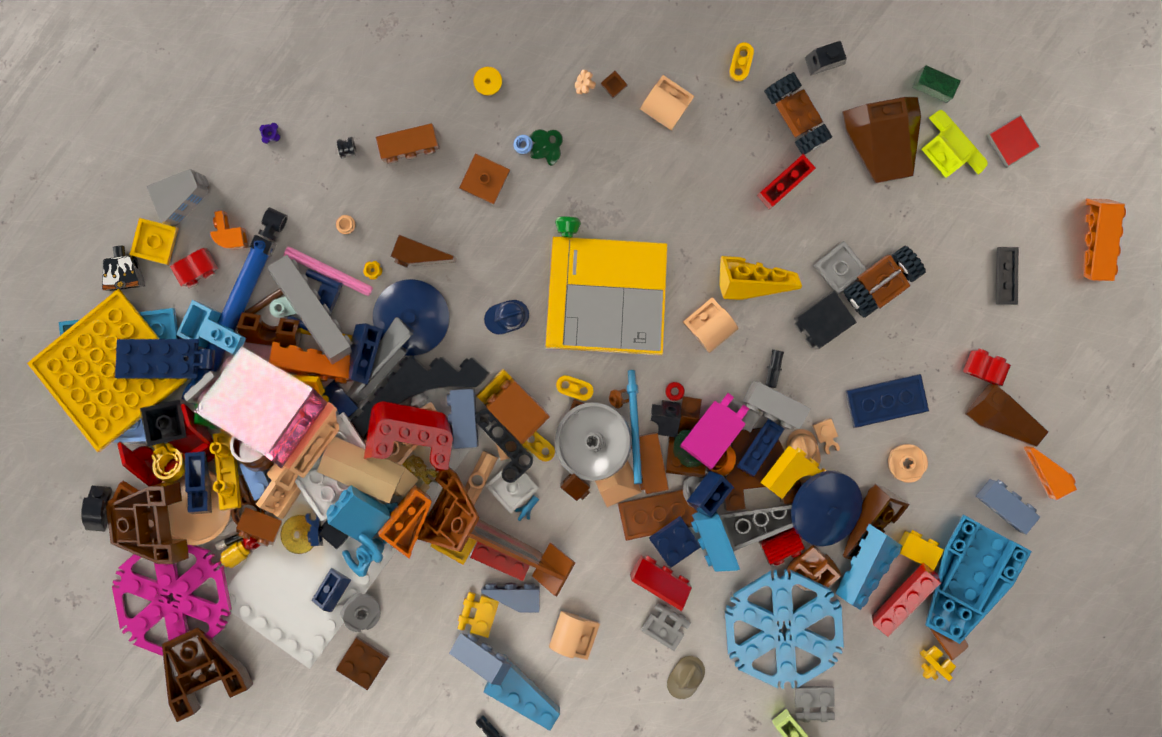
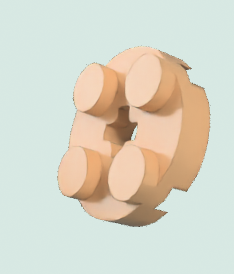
M902 444L889 453L888 468L893 477L907 483L915 482L927 470V456L915 445ZM906 458L912 461V464L909 465L910 468L903 465Z

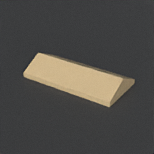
M335 436L328 444L317 472L348 486L352 485L359 491L390 504L406 467L388 459H364L365 449Z

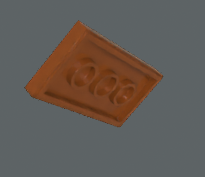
M683 489L618 503L626 541L651 536L679 516H681L688 528L692 527L691 522L694 521L692 515L698 513L686 502Z

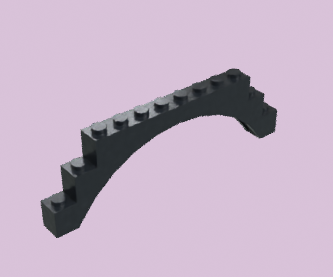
M414 356L405 357L399 364L401 368L396 373L392 372L386 379L388 383L384 388L381 386L374 393L376 397L372 402L368 401L361 408L363 412L359 417L357 415L353 417L351 423L364 441L368 435L371 410L376 403L389 402L400 404L408 398L425 391L449 386L479 387L491 372L473 357L470 359L466 358L460 364V371L444 357L439 359L436 357L429 365L431 367L430 370ZM328 520L321 526L323 530L319 534L335 549L340 548L350 537L329 525Z

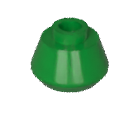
M561 216L555 220L558 233H561V237L572 238L573 234H577L581 221L576 217Z

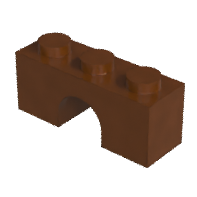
M243 312L237 326L238 334L246 338L245 342L272 346V342L280 343L281 347L288 348L289 345L298 346L302 335L300 320L280 318L278 326H271L263 322L261 315Z

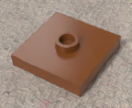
M475 153L459 189L494 205L510 169Z

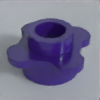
M276 123L260 126L259 130L263 143L268 144L269 141L277 142L280 140L281 136L278 134V125Z

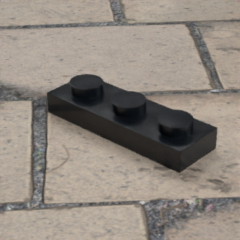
M997 247L996 305H1018L1019 247Z

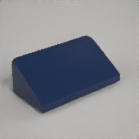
M331 568L311 601L323 611L332 612L351 579Z

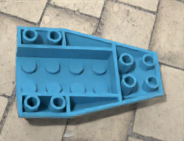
M963 515L944 549L938 573L941 584L933 592L925 625L960 644L1012 588L1032 551Z

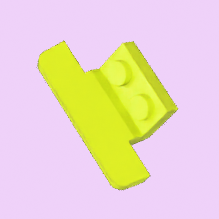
M938 110L929 117L941 132L921 149L946 178L966 162L979 175L988 165L986 158L945 111Z

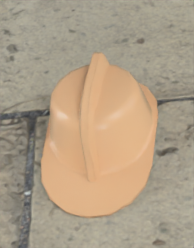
M805 429L793 431L788 436L787 447L790 446L795 450L797 447L807 454L805 458L808 460L812 458L820 464V452L815 436Z

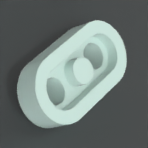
M286 297L275 299L270 304V313L274 317L284 318L297 314ZM277 305L282 306V310L280 312L276 310Z

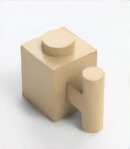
M407 465L394 493L397 496L401 495L404 497L421 478ZM425 482L420 487L425 493L430 488Z

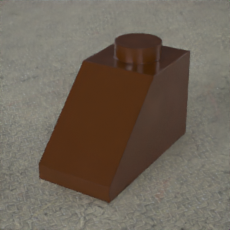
M570 473L560 483V488L576 501L579 499L583 500L590 493L588 490L590 485L585 480L580 479L575 473Z

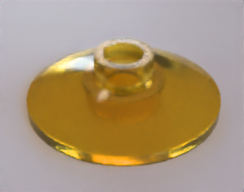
M292 516L284 522L281 528V542L291 553H307L314 547L308 542L307 535L311 525L306 521V516ZM296 531L299 532L298 538H295L294 533Z

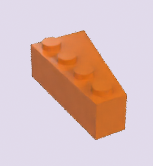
M1086 199V205H1090V214L1086 215L1089 232L1085 234V242L1089 250L1085 251L1084 277L1090 280L1115 281V276L1118 273L1117 259L1121 253L1119 244L1120 238L1123 235L1122 222L1126 215L1125 204L1110 199Z
M272 342L269 366L278 372V375L284 376L291 373L299 376L319 377L321 381L335 379V382L340 384H347V381H353L349 379L350 355L331 364L326 355L322 354V351L310 348L306 352L303 351L304 349L294 345L283 348L280 346V343Z

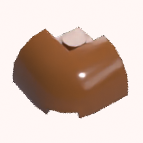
M815 545L809 547L801 555L794 557L787 567L788 577H790V570L826 587H829L841 577L834 561L827 554L824 555ZM796 584L799 588H801L804 591H812L802 585Z

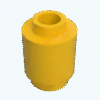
M243 541L236 542L221 553L220 561L226 568L228 566L234 568L248 557L250 550L245 549Z

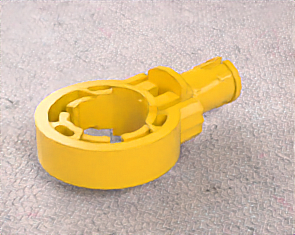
M165 443L152 445L154 448L152 459L154 461L153 472L155 476L165 482H174L182 477L185 473V455L175 449L170 443L166 445ZM176 459L179 464H175L174 469L169 472L164 471V467L170 460Z

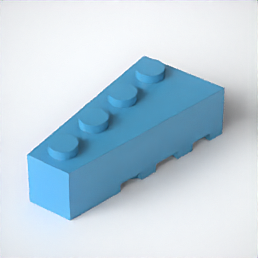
M507 657L506 661L512 665L501 685L487 682L483 693L551 731L560 715V707L541 691L531 679L527 678Z

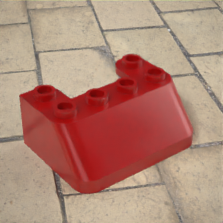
M378 402L372 407L364 459L388 458L392 454L394 441L431 447L430 463L435 468V471H446L449 469L453 437L448 418L444 413L389 402Z

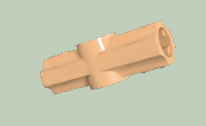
M484 450L465 486V490L473 505H475L498 459L495 455ZM480 475L483 478V483L480 485L475 484L473 476Z

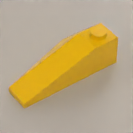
M721 256L719 286L723 299L743 300L802 288L798 273L777 267L769 269L763 267V263L759 262L756 265L745 262L746 259L741 257Z

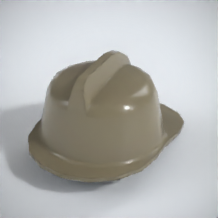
M685 656L678 661L667 680V689L673 697L686 699L695 693L705 675L703 662L694 656Z

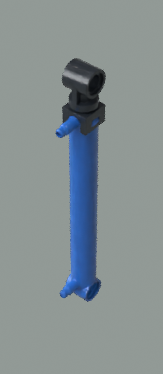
M271 207L265 211L261 221L265 228L264 230L259 229L258 232L263 237L254 235L249 246L251 247L250 252L217 323L234 331L236 330L241 314L248 304L268 257L272 256L277 245L271 242L270 239L273 241L277 240L278 237L274 236L275 232H282L287 223L288 215ZM208 342L206 349L215 350L214 370L198 369V379H191V382L183 391L182 400H185L184 395L206 373L210 371L217 372L226 350Z

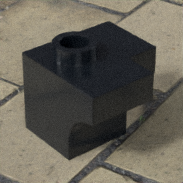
M662 400L661 405L652 404L651 421L658 425V435L677 438L681 420V403Z

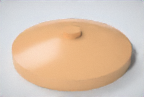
M209 471L212 513H188L185 473L178 480L174 481L180 482L182 501L168 505L172 539H187L188 545H200L213 540L227 527L231 519L232 509L221 511L219 508L218 492L213 490V484L217 481L216 474Z

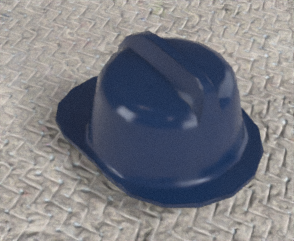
M505 301L490 307L486 311L484 323L490 332L497 335L506 334L526 325L529 319V310L522 301Z

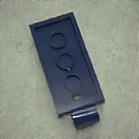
M117 339L115 378L198 379V369L214 370L215 350L199 349V339Z

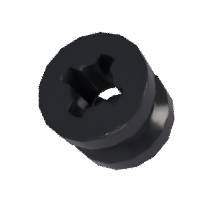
M348 137L347 140H337V148L341 159L346 158L348 155L357 156L353 137Z

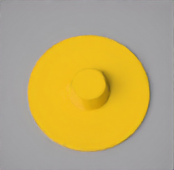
M483 67L474 75V87L482 95H493L502 86L501 74L493 67Z

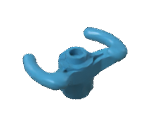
M360 534L359 540L364 544L356 550L359 565L354 562L348 550H344L342 555L351 570L359 577H364L367 575L373 560L376 563L382 561L384 544L379 538L370 539L365 534Z

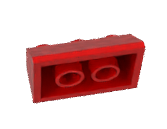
M641 555L630 573L631 581L682 611L692 589L689 584L690 580L682 575L677 577L672 574L673 570L665 565L663 567L657 565V560L647 555V557Z

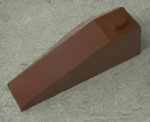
M988 384L965 413L979 426L1036 447L1049 432L1010 395L994 384Z
M875 484L871 487L863 500L860 517L850 534L843 557L852 560L853 556L859 554L861 549L859 544L861 539H866L869 533L866 529L869 524L885 533L884 528L890 522L894 524L910 504L883 486Z

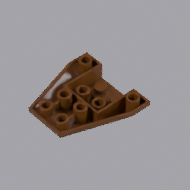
M900 97L861 105L842 112L845 130L874 183L902 179L914 175L921 123L918 97Z

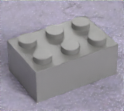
M757 381L752 382L743 400L752 411L759 413L761 410L764 412L762 416L775 422L778 419L781 421L780 425L794 430V428L801 429L811 409Z

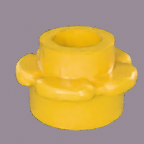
M377 261L367 262L364 265V275L371 280L377 279L382 274L380 263Z

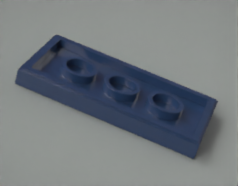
M921 374L845 391L853 428L929 411Z

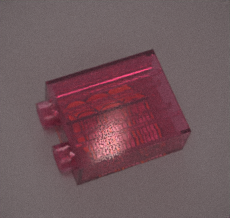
M241 346L235 355H231L225 360L222 365V374L213 386L206 388L200 394L198 406L194 412L216 429L282 469L323 411L327 402L314 388Z

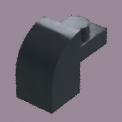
M92 485L88 497H84L81 519L85 530L105 532L108 525L106 506L112 494L111 487Z

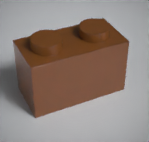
M245 507L236 527V532L239 533L238 536L249 540L251 537L256 539L260 545L268 547L270 544L273 546L282 526V521Z

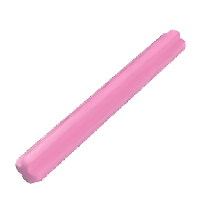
M287 247L284 252V256L288 255L290 259H294L296 262L366 296H370L372 293V286L291 247Z

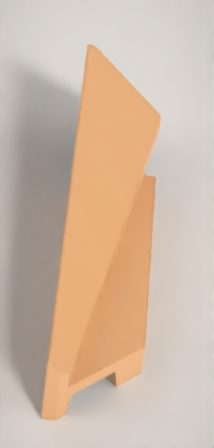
M328 402L268 471V477L275 484L290 491L298 475L302 478L307 475L328 444L338 433L337 408L333 404Z

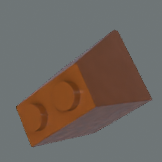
M511 378L510 380H505L500 385L501 389L496 394L492 393L487 398L485 406L523 445L550 416L523 387Z

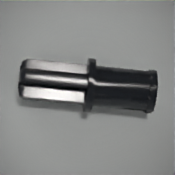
M772 349L765 383L770 388H776L779 373L782 371L780 368L784 354L783 351Z

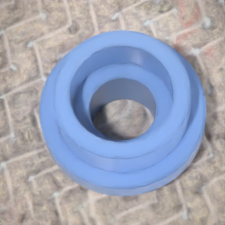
M527 135L517 136L514 140V149L520 154H527L531 151L533 147L531 138ZM522 142H526L525 148H521Z

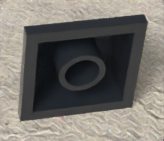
M180 400L140 408L147 446L187 438Z

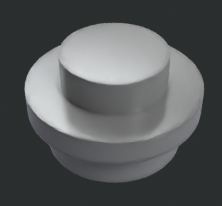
M423 392L410 398V406L415 405L416 408L427 404L425 400L428 399V396H425Z

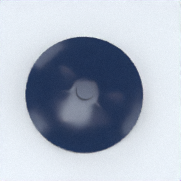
M415 279L398 281L387 287L378 297L373 309V326L383 329L380 341L396 317L400 318L414 330L410 338L402 345L407 350L406 356H418L432 351L443 341L450 324L449 307L443 295L432 285Z
M824 471L809 478L798 490L792 504L791 519L797 534L815 546H830L847 537L854 529L862 511L863 502L859 486L851 477L839 471Z

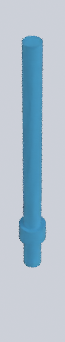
M628 370L627 394H629L634 484H642L637 394L639 392L638 385L636 384L635 370Z

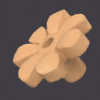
M582 70L581 74L578 75L577 81L579 82H575L577 94H587L589 88H595L596 83L591 80L593 76L591 72Z

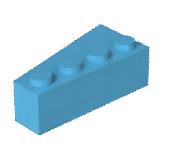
M870 524L866 529L869 532L866 539H861L859 544L861 547L859 554L853 556L850 562L851 570L845 572L835 593L859 610L868 603L870 595L877 589L879 581L889 571L890 564L900 554V549L902 548L901 544Z

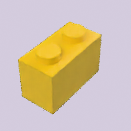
M914 530L911 533L904 531L899 541V544L902 545L900 554L920 564L924 562L932 570H935L944 549L938 547L940 543L930 538L928 541L921 539L923 535Z

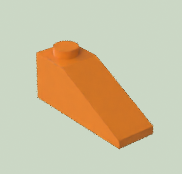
M1024 447L1049 498L1058 500L1077 490L1075 486L1076 481L1072 474L1068 473L1036 448Z

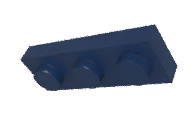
M768 419L737 467L754 477L785 429Z

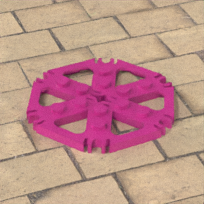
M188 545V553L193 554L197 561L180 578L176 563H154L157 580L133 572V565L142 558L135 554L118 567V569L122 570L116 571L115 574L121 576V581L118 579L113 580L112 590L120 630L127 625V628L122 633L125 634L128 631L132 633V637L128 640L129 642L137 638L133 645L163 656L162 646L151 643L145 638V634L163 618H165L169 640L189 631L186 615L208 623L209 631L206 634L212 639L225 628L223 626L227 625L228 622L222 619V615H231L230 610H232L224 566L217 570L216 568L221 565V561L213 564L211 561L215 554L207 556L211 552L210 550L197 545ZM209 578H213L216 581L219 602L214 603L192 593ZM128 592L152 602L134 618H128L125 612L123 595ZM173 594L175 600L170 602V598L167 595Z

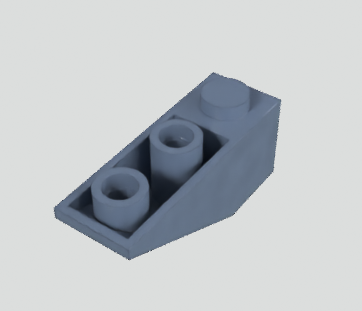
M488 583L481 589V593L520 613H539L540 586H536L535 583H525L524 586H516V583H506L505 586Z

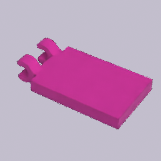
M729 393L726 394L720 404L716 401L712 403L680 445L681 448L711 470L746 424L742 419L749 411V408L743 404L740 410L735 413L727 407L734 398Z

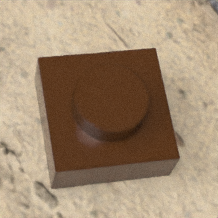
M616 71L601 82V86L612 99L628 86Z

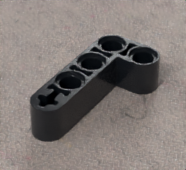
M482 409L476 414V422L511 459L502 470V478L508 483H513L532 466L533 456L489 410ZM480 414H489L488 420L491 423L495 420L497 423L488 430L486 427L489 424L486 421L483 423L480 421L482 418ZM495 427L503 429L504 433L501 437L493 435L492 431ZM514 441L517 444L516 450L508 451L506 443ZM527 455L530 458L529 464H520V456ZM512 468L515 470L516 476L511 479L507 478L505 471Z

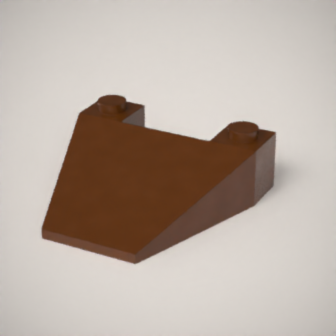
M753 428L751 432L746 429L741 430L731 443V447L736 454V463L733 470L724 476L734 487L723 501L726 511L746 509L744 490L765 487L760 482L784 453V449L778 439L754 477L737 467L762 428ZM800 480L794 483L783 499L780 498L781 503H793L801 487Z
M163 482L152 485L107 505L106 512L110 543L157 564H175L188 559L187 539L171 538L168 505L182 501L180 482Z
M199 627L162 643L168 704L176 722L194 715L201 708L194 692L222 680L231 698L247 691L253 685L246 667Z

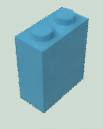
M352 485L341 493L337 502L332 504L326 513L329 525L362 544L364 543L359 540L360 534H365L372 539L391 518L387 506L359 491Z

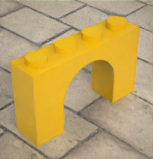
M788 446L760 483L783 499L794 483L800 478L814 476L827 470L824 468L820 470L818 468L820 464L812 458H809V460L805 458L807 454L797 447L795 450Z

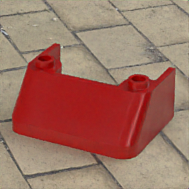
M182 404L181 408L185 418L184 425L187 438L168 443L172 444L175 449L184 455L185 453L205 451L207 462L215 459V454L210 452V445L214 443L212 436L205 425L194 423L195 413L185 404ZM122 442L117 443L123 467L148 487L162 483L163 480L156 477L153 472L154 461L152 455L154 450L152 448L140 446L131 451ZM176 459L170 460L164 467V471L169 472L179 462Z

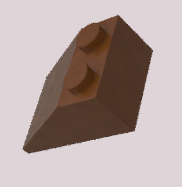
M401 235L398 236L390 256L395 259L394 263L408 268V265L424 266L456 263L457 258L453 255Z

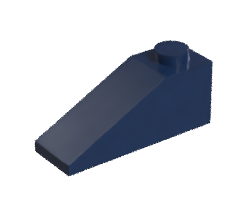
M367 323L355 325L351 339L352 345L350 346L352 351L350 353L349 365L350 380L368 385L383 329Z

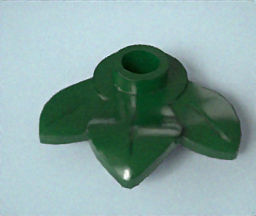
M542 129L535 130L530 134L529 137L535 142L530 151V157L533 159L545 157L550 166L554 165L561 156L562 134L557 130H549L547 132ZM551 136L556 138L555 143L550 142Z

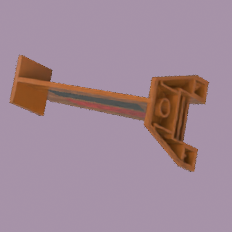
M450 467L446 471H439L435 481L443 489L429 515L425 518L418 534V540L462 552L470 537L536 568L532 577L557 597L575 562L553 543H549L546 551L542 554L539 550L479 519L480 517L457 473Z

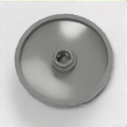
M585 403L570 410L561 420L555 437L556 453L561 464L569 473H575L583 480H603L616 474L627 462L632 447L631 431L625 418L614 408L601 403Z

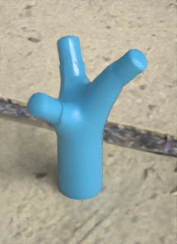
M533 495L527 504L514 510L515 512H521L518 521H521L525 515L527 520H530L531 510L539 501L536 496Z

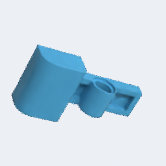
M195 300L191 301L176 334L183 339H199V346L206 348L208 342H211L236 356L239 355L246 340L245 337L234 330L217 323L221 312Z

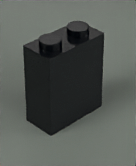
M835 291L830 292L794 318L796 321L794 325L800 333L804 332L807 337L805 339L807 344L815 349L822 348L857 323Z

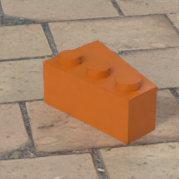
M414 485L390 514L391 518L378 531L379 537L409 559L432 503L430 496Z

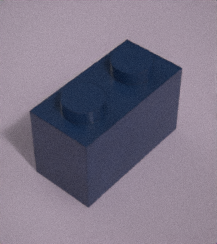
M709 471L687 502L696 511L711 518L734 487L722 475Z

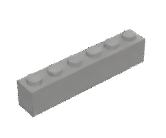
M288 255L267 266L271 277L330 363L334 364L352 353L350 347L352 345L351 340L347 335H342L340 332L342 328L336 319L332 320L329 316L331 314L326 304L322 306L319 301L321 298L315 289L311 290L308 286L310 282L305 274L301 275L299 273L300 267L294 259L290 260Z

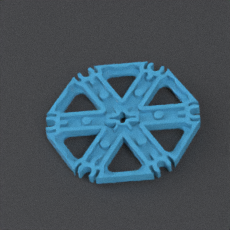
M784 569L782 577H779L777 570H774V578H771V571L735 592L730 600L736 605L734 607L727 605L725 610L729 658L738 657L739 660L735 662L738 670L778 688V681H780L782 689H784L785 682H790L791 687L794 688L795 680L797 681L798 688L835 665L834 662H838L837 657L833 656V653L838 652L842 654L843 651L840 647L844 649L842 606L838 599L833 602L830 601V598L835 596L833 591L790 570L791 574L788 577L787 569ZM794 585H802L817 593V597L793 611L792 587ZM764 586H769L772 589L773 612L747 600L749 595ZM826 616H832L834 618L835 637L830 640L806 628ZM738 620L762 630L739 645L735 642L734 623ZM783 621L785 623L786 628L789 629L786 630L785 638L782 633V630H779L782 629ZM795 646L819 657L821 663L805 674H799L796 670ZM775 648L777 666L775 675L770 676L752 667L754 660Z

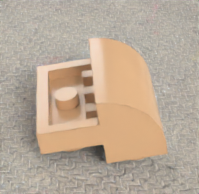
M662 75L645 99L640 110L672 131L695 96Z
M713 297L683 321L684 325L692 332L708 353L712 352L738 330V326L732 317Z
M271 481L256 505L263 510L273 513L276 517L284 519L300 495L301 490L295 482L291 490L287 491Z
M561 611L549 648L569 658L577 657L588 660L600 623L581 618L576 614Z

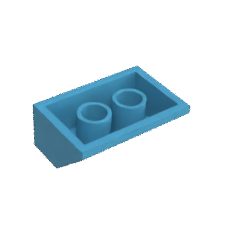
M699 512L693 514L694 521L691 524L695 533L699 532L701 538L698 539L701 549H705L707 555L704 557L708 566H712L715 572L740 570L718 513L715 512L711 518Z

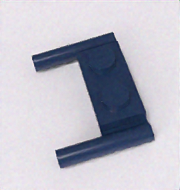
M308 269L305 275L322 283L317 292L321 298L319 300L322 306L326 304L332 313L340 292L338 291L341 289L342 283ZM290 315V316H287V318H286V319L300 320V319L295 318V317H293V316H291V315ZM300 320V327L308 331L302 320Z

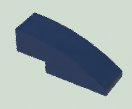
M205 451L185 453V492L188 493V513L190 514L212 513L210 476Z

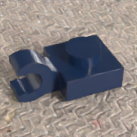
M307 513L306 521L311 525L307 535L308 542L311 543V546H323V537L319 535L322 531L321 520L317 516L316 520L313 521L311 513Z

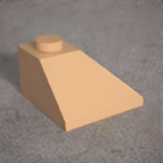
M628 460L622 469L613 476L595 481L607 507L642 492L639 484H634V473Z

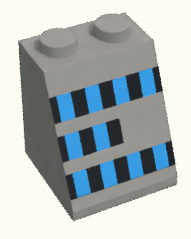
M189 169L148 185L147 189L160 222L173 227L178 225L209 193L207 189L209 183L204 175L202 176L199 172Z

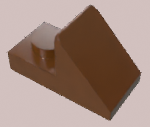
M683 396L678 434L689 435L699 422L702 399Z

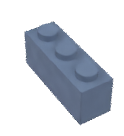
M475 388L450 390V394H447V405L451 406L448 422L449 425H452L453 429L452 444H454V449L478 447Z
M989 479L976 497L1017 531L1027 535L1040 519V516L1036 514L1037 509L1028 503L1025 505L1021 501L1022 497L1014 491L1012 493L1006 489L1008 486L1001 480Z
M460 633L449 654L489 683L501 685L512 665L506 661L507 657L499 652L497 654L493 652V647L487 643H480L476 635Z

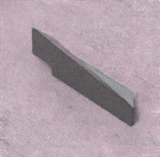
M396 317L378 345L368 385L355 381L349 389L347 395L356 404L365 399L406 354L407 350L402 345L410 338L414 330L400 318Z

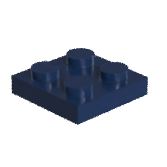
M681 516L649 537L669 568H672L701 548Z

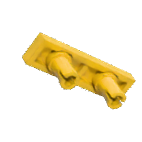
M233 431L213 434L214 443L210 445V452L215 454L217 481L213 484V490L218 492L219 508L221 511L241 508L237 460L230 450Z

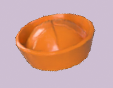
M729 446L712 470H709L722 476L729 474L736 463V454L733 448Z

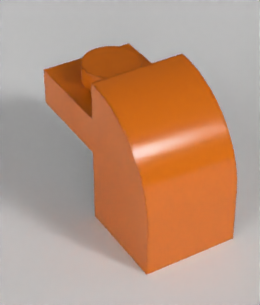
M222 210L215 211L213 224L217 231L210 232L214 242L221 247L231 250L249 248L246 229L242 227L230 229L227 212Z

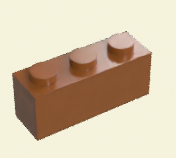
M432 123L376 137L381 160L387 162V164L396 163L398 159L404 157L406 159H413L420 153L425 155L433 154L436 152L435 150L440 149Z
M658 433L639 435L642 475L641 490H645L646 494L669 490Z

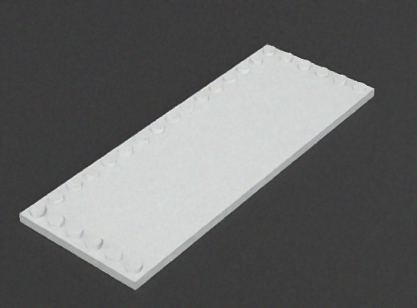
M403 357L365 398L350 421L356 415L360 416L363 412L361 408L366 402H372L376 397L374 393L379 387L382 386L384 388L388 383L386 379L392 372L396 373L401 368L399 364L404 359ZM444 387L425 391V396H428V399L425 400L426 403L432 402L437 412L444 413L448 418V414H451V406L447 405V394H450V392ZM410 398L399 405L410 406ZM480 414V416L482 417L480 421L482 423L486 421L488 424H490V421ZM477 424L479 439L484 430ZM452 444L449 467L455 471L471 448L454 449V444ZM418 445L406 458L402 466L405 467L407 465L421 477L416 483L419 488L424 482L430 486L426 493L433 502L443 488L435 481L439 471H435V468L430 463L431 447ZM301 492L284 519L277 518L282 521V526L274 545L269 544L268 547L260 545L256 548L228 585V591L232 607L230 612L310 669L344 622L340 614L346 601L355 593L365 594L397 549L389 543L384 544L382 561L376 563L373 560L367 575L359 577L348 566L342 552L348 550L354 562L359 565L356 550L363 545L362 543L349 537L340 548L335 549L324 538L323 546H311V543L308 542L307 535L311 525L306 521V514L311 513L313 521L316 520L317 516ZM394 494L390 503L398 502L399 504L404 497ZM368 495L382 504H387V502ZM327 518L321 521V526L324 524ZM377 532L373 538H379L383 542V539L379 537ZM334 568L351 579V582L334 610L327 612L320 609L311 600L329 570Z

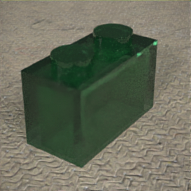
M925 65L919 70L912 88L947 103L954 98L961 80Z

